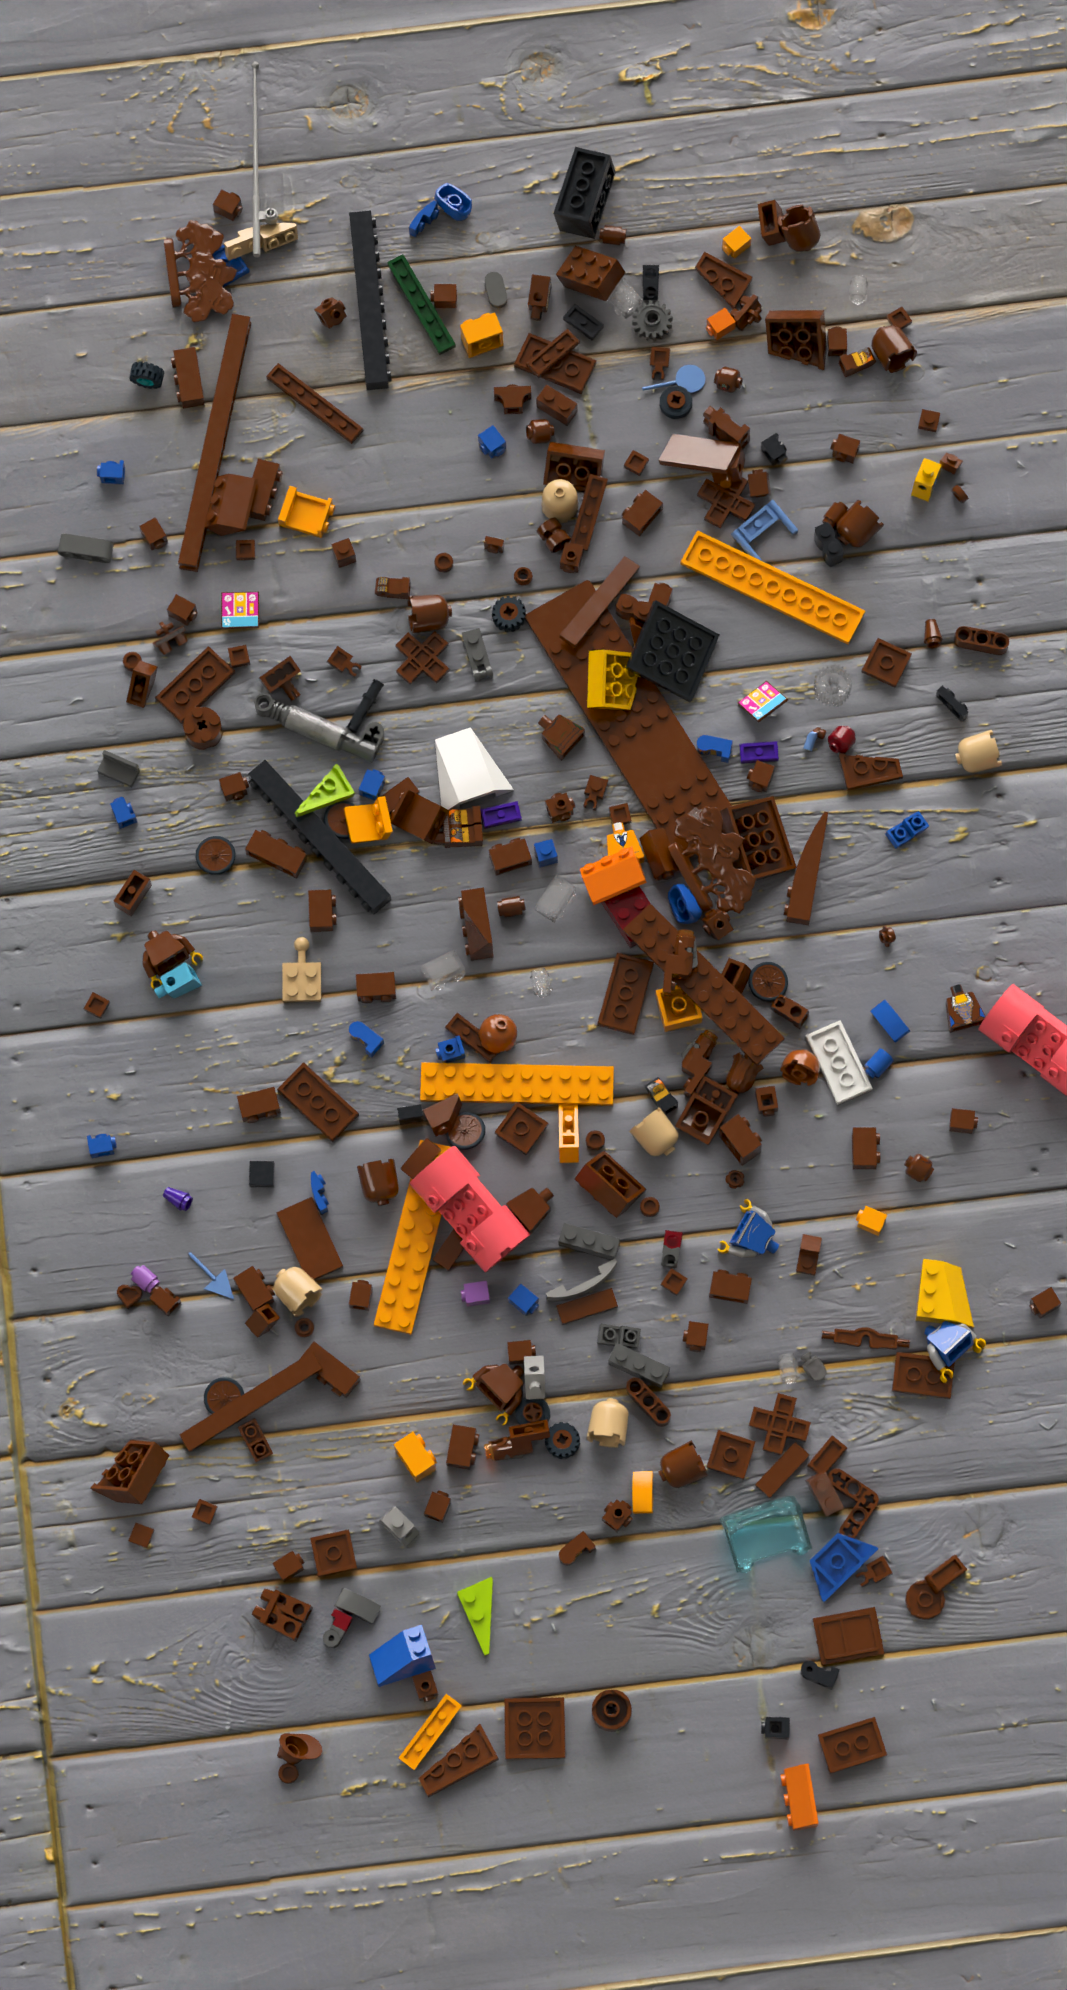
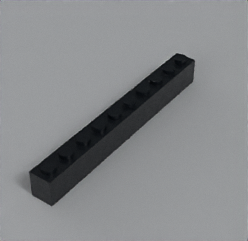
M371 210L349 212L366 390L389 388L388 382H391L392 379L391 370L387 371L386 366L390 364L389 353H385V347H388L387 336L383 335V330H387L386 319H382L381 313H385L384 302H380V296H383L382 285H378V279L382 278L381 268H377L376 262H380L379 251H375V245H378L377 234H373V228H377L376 217H372Z
M266 760L248 773L250 780L248 782L254 790L258 789L262 793L261 797L267 804L271 803L274 806L273 810L279 817L283 816L287 820L286 824L292 831L295 829L299 833L298 837L300 840L312 847V853L317 858L321 857L324 860L323 864L325 867L337 874V880L342 885L346 884L350 888L348 890L355 899L358 897L362 901L361 905L367 912L371 911L373 914H376L391 901V895L314 812L296 817L295 812L303 803V800Z

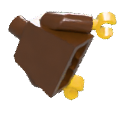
M154 930L148 934L149 941L144 944L146 951L143 953L142 965L148 978H151V987L154 989V982L159 981L160 985L163 984L156 975L160 977L190 958L189 954L192 957L191 963L197 966V963L194 961V957H199L202 961L203 956L200 953H195V948L186 937L177 934L171 935L168 931L159 934Z
M497 1364L486 1365L478 1370L472 1379H464L463 1385L471 1382L472 1385L467 1391H473L477 1386L500 1412L504 1409V1413L499 1414L496 1417V1421H498L500 1416H504L506 1421L502 1425H506L508 1416L512 1415L520 1405L523 1393L521 1389L523 1381L520 1377L524 1375V1371L518 1365L513 1369L507 1364L500 1366Z

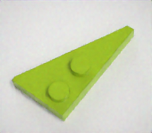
M338 764L333 766L321 783L315 787L309 797L299 806L295 812L296 817L354 796L355 792Z
M492 1577L457 1592L484 1656L489 1654Z

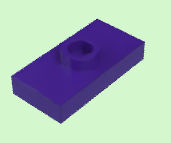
M777 741L739 744L741 764L756 763L757 760L761 762L779 761Z
M518 801L481 809L485 829L522 821Z

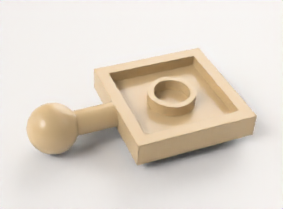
M299 937L294 942V947L298 951V963H282L283 1002H320L321 962L306 963V951L309 948V941L304 937Z

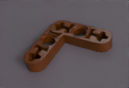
M833 1469L828 1475L833 1487L856 1502V1505L840 1527L839 1533L844 1535L843 1529L847 1530L850 1527L851 1523H848L850 1520L854 1525L859 1526L858 1529L855 1526L851 1531L853 1536L848 1535V1537L855 1539L876 1508L879 1497L873 1490L843 1470ZM839 1473L841 1475L840 1479L844 1482L846 1478L849 1479L844 1489L841 1488L843 1483L840 1481L833 1482V1474L837 1475ZM850 1484L858 1486L859 1491L857 1494H850L848 1492ZM872 1495L875 1503L868 1505L867 1509L870 1510L868 1513L864 1508L859 1507V1504L864 1506L866 1503L864 1497ZM856 1511L863 1512L864 1520L856 1521L853 1518V1514Z

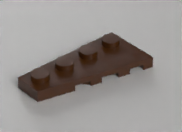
M479 1724L473 1732L465 1736L455 1748L447 1752L445 1757L437 1761L418 1779L429 1798L498 1761L499 1758L481 1724Z

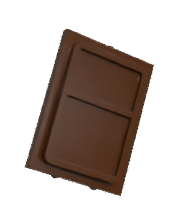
M875 1607L813 1618L816 1643L818 1644L822 1666L884 1654L883 1640L881 1639L879 1620L877 1619Z

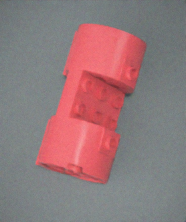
M1012 984L992 1007L978 1030L1008 1053H1015L1041 1073L1040 1077L1067 1096V1025L1045 1010L1043 1005L1015 984Z
M452 1146L423 1169L409 1184L434 1213L439 1211L455 1229L456 1233L463 1239L460 1242L462 1247L486 1273L529 1237L530 1233L506 1205L501 1206L478 1179L479 1173L457 1147Z

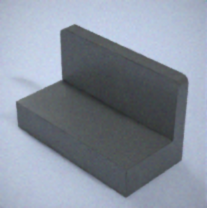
M104 750L102 753L104 758L97 772L132 788L140 772L138 764Z

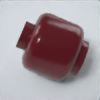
M838 726L828 736L829 748L835 753L845 754L856 742L855 732L849 726Z

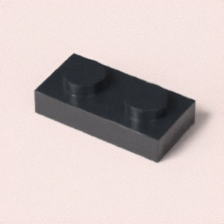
M575 303L563 316L564 321L592 341L604 328V324Z
M942 685L937 690L936 697L963 722L968 716L967 706L961 701L958 702L955 694L949 688L946 689Z

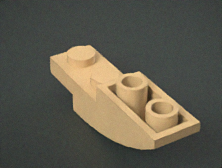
M295 223L260 225V248L265 252L298 239L297 225ZM253 227L238 231L237 238L224 243L225 255L228 260L253 251Z

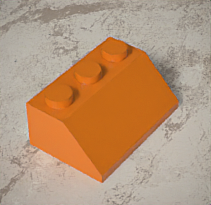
M632 846L623 848L613 855L605 856L597 862L586 864L583 868H580L593 905L647 883L641 864Z
M809 1763L784 1769V1774H780L782 1786H786L787 1794H784L785 1806H789L790 1814H787L788 1826H792L793 1831L817 1827L818 1817Z

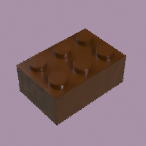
M575 245L556 273V276L565 288L607 301L626 272L617 259Z

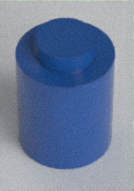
M880 1048L864 1065L866 1068L864 1071L871 1078H879L894 1060L885 1050Z

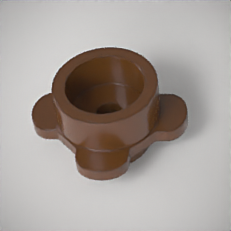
M883 926V929L879 930V939L886 947H889V944L896 940V936L891 927Z

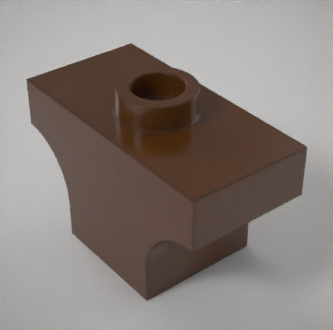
M511 384L507 387H494V401H498L503 405L504 415L523 414V404L531 400V386Z

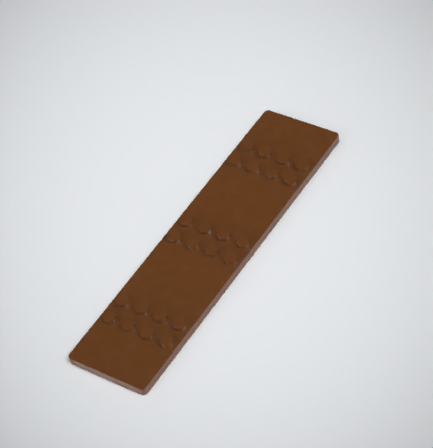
M586 580L527 613L525 617L526 622L656 829L664 828L670 845L678 842L685 851L688 843L674 834L678 817L687 813L696 819H700V813L705 806L716 807L721 811L732 805L654 683L641 676L637 677L635 684L637 689L631 710L587 708L589 651L611 650L632 653L633 648L608 609L605 610L575 648L559 638L568 624L596 592L591 582ZM692 842L691 846L693 847L696 845V842ZM688 854L687 856L691 859L697 854Z

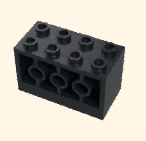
M575 147L553 213L560 231L595 239L616 174L609 154Z

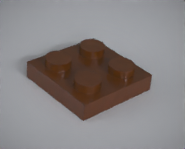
M877 638L861 672L896 688L912 653Z
M516 1102L496 1129L495 1134L527 1155L549 1124L519 1102Z
M718 1430L706 1468L744 1480L756 1441Z
M349 1529L310 1538L318 1577L357 1569Z

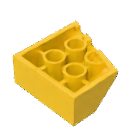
M611 650L589 651L587 708L631 710L637 689L635 684L637 677H640L625 668L631 653Z
M923 1259L916 1321L940 1324L947 1321L965 1324L968 1327L974 1328L961 1267L944 1261Z

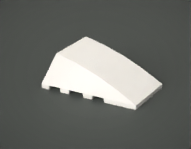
M471 728L435 740L442 807L448 810L460 809V804L492 793H495V796L514 791Z

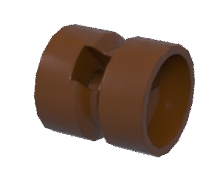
M555 517L545 521L537 529L538 535L543 541H546L545 544L551 553L560 551L564 548L565 542L569 543L571 541L567 532L561 530L562 525Z

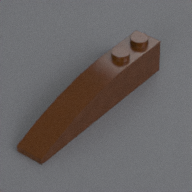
M828 812L823 813L814 827L798 862L793 885L788 886L787 897L790 898L789 905L785 904L784 915L787 916L786 922L809 926Z

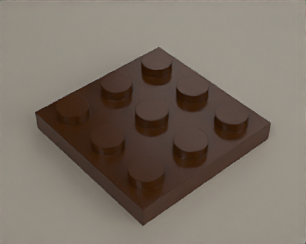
M564 1697L504 1698L505 1759L565 1758Z

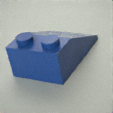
M422 1625L403 1630L369 1654L379 1687L436 1669Z

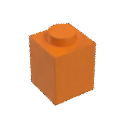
M723 308L707 319L706 330L710 336H714L718 340L735 329L736 321L727 309Z

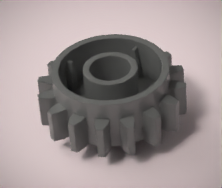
M649 300L648 305L642 302V308L636 307L637 313H633L632 325L635 326V332L639 331L640 338L644 336L647 341L648 339L656 341V338L663 339L664 334H669V329H672L671 322L673 321V316H670V309L665 310L666 304L659 306V301L653 304L652 300ZM655 319L656 322L650 323L648 320Z

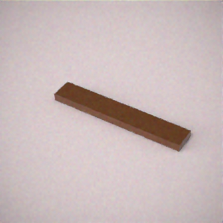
M279 363L266 376L270 382L352 444L364 431L360 425Z
M624 556L560 634L559 638L575 648L637 573L640 566Z

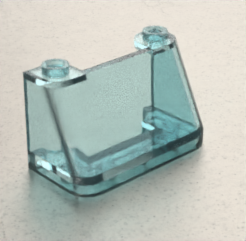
M785 1496L720 1518L721 1527L736 1572H748L754 1566L755 1561L789 1550L797 1555H802L812 1549L800 1504L794 1496Z

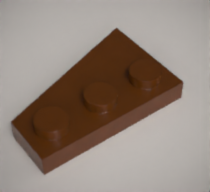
M706 252L703 253L695 266V270L733 309L736 308L753 278Z
M843 753L838 755L847 791L903 779L900 762L897 758L863 757V755H845Z

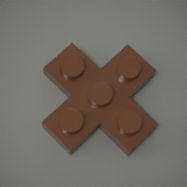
M741 477V480L731 482L729 488H723L706 478L697 493L698 497L712 504L704 520L720 529L729 514L746 522L755 508L754 503L740 496L748 484V480Z
M434 631L421 644L408 632L395 645L408 658L396 670V673L411 685L424 672L437 684L450 671L437 658L449 646V643Z
M778 1393L773 1412L758 1407L753 1408L749 1427L767 1431L763 1451L782 1456L786 1437L806 1442L811 1422L792 1417L797 1398Z

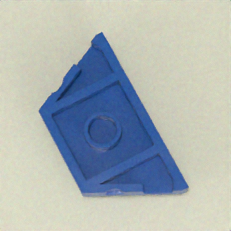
M837 1533L809 1560L822 1601L825 1602L878 1548Z

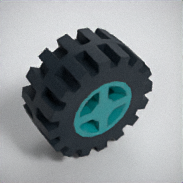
M134 362L129 379L133 384H137V386L157 389L162 385L164 370L152 363Z

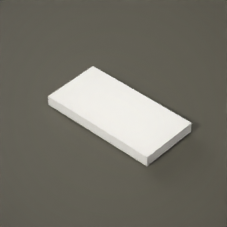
M841 1020L805 1035L813 1055L819 1061L821 1072L837 1105L873 1089Z

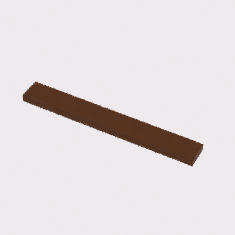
M311 1352L179 1435L188 1451L191 1452L318 1373L323 1368L315 1354Z

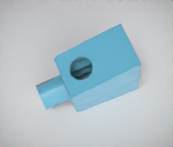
M185 962L161 976L160 979L163 984L154 988V991L159 999L167 994L172 998H177L202 986L195 970Z

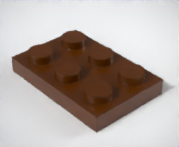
M897 1352L892 1392L951 1399L953 1377L951 1379L948 1374H944L947 1382H942L940 1379L941 1371L936 1369L929 1356ZM955 1362L949 1367L945 1366V1368L950 1369L953 1372V1374Z
M875 1717L818 1734L830 1774L887 1756Z

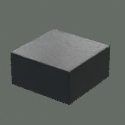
M421 1104L397 1108L400 1125L424 1121Z
M250 1161V1187H274V1161Z

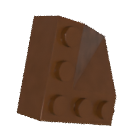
M484 887L462 890V897H458L460 918L465 919V926H462L463 937L468 939V944H465L466 956L470 955L471 961L494 958Z

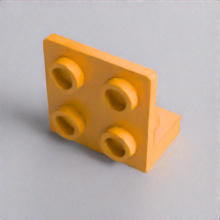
M385 796L378 797L373 804L344 808L352 844L387 840L392 834L393 830Z

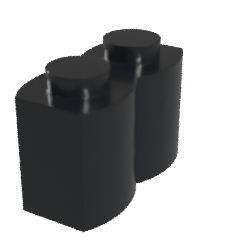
M828 522L815 527L814 541L822 551L825 563L830 567L841 563L844 551L841 543L835 538L833 527Z

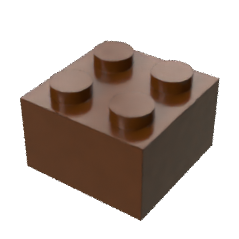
M737 1114L720 1127L719 1137L741 1166H743L761 1153L762 1139L757 1132L753 1133L749 1128L751 1125L745 1117L741 1118Z

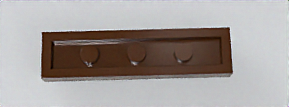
M593 474L589 475L570 542L584 546L585 551H588L608 481L607 478Z

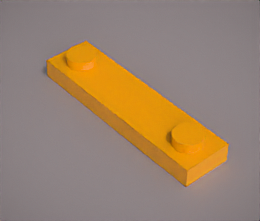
M446 1694L398 1759L415 1771L462 1708V1705Z

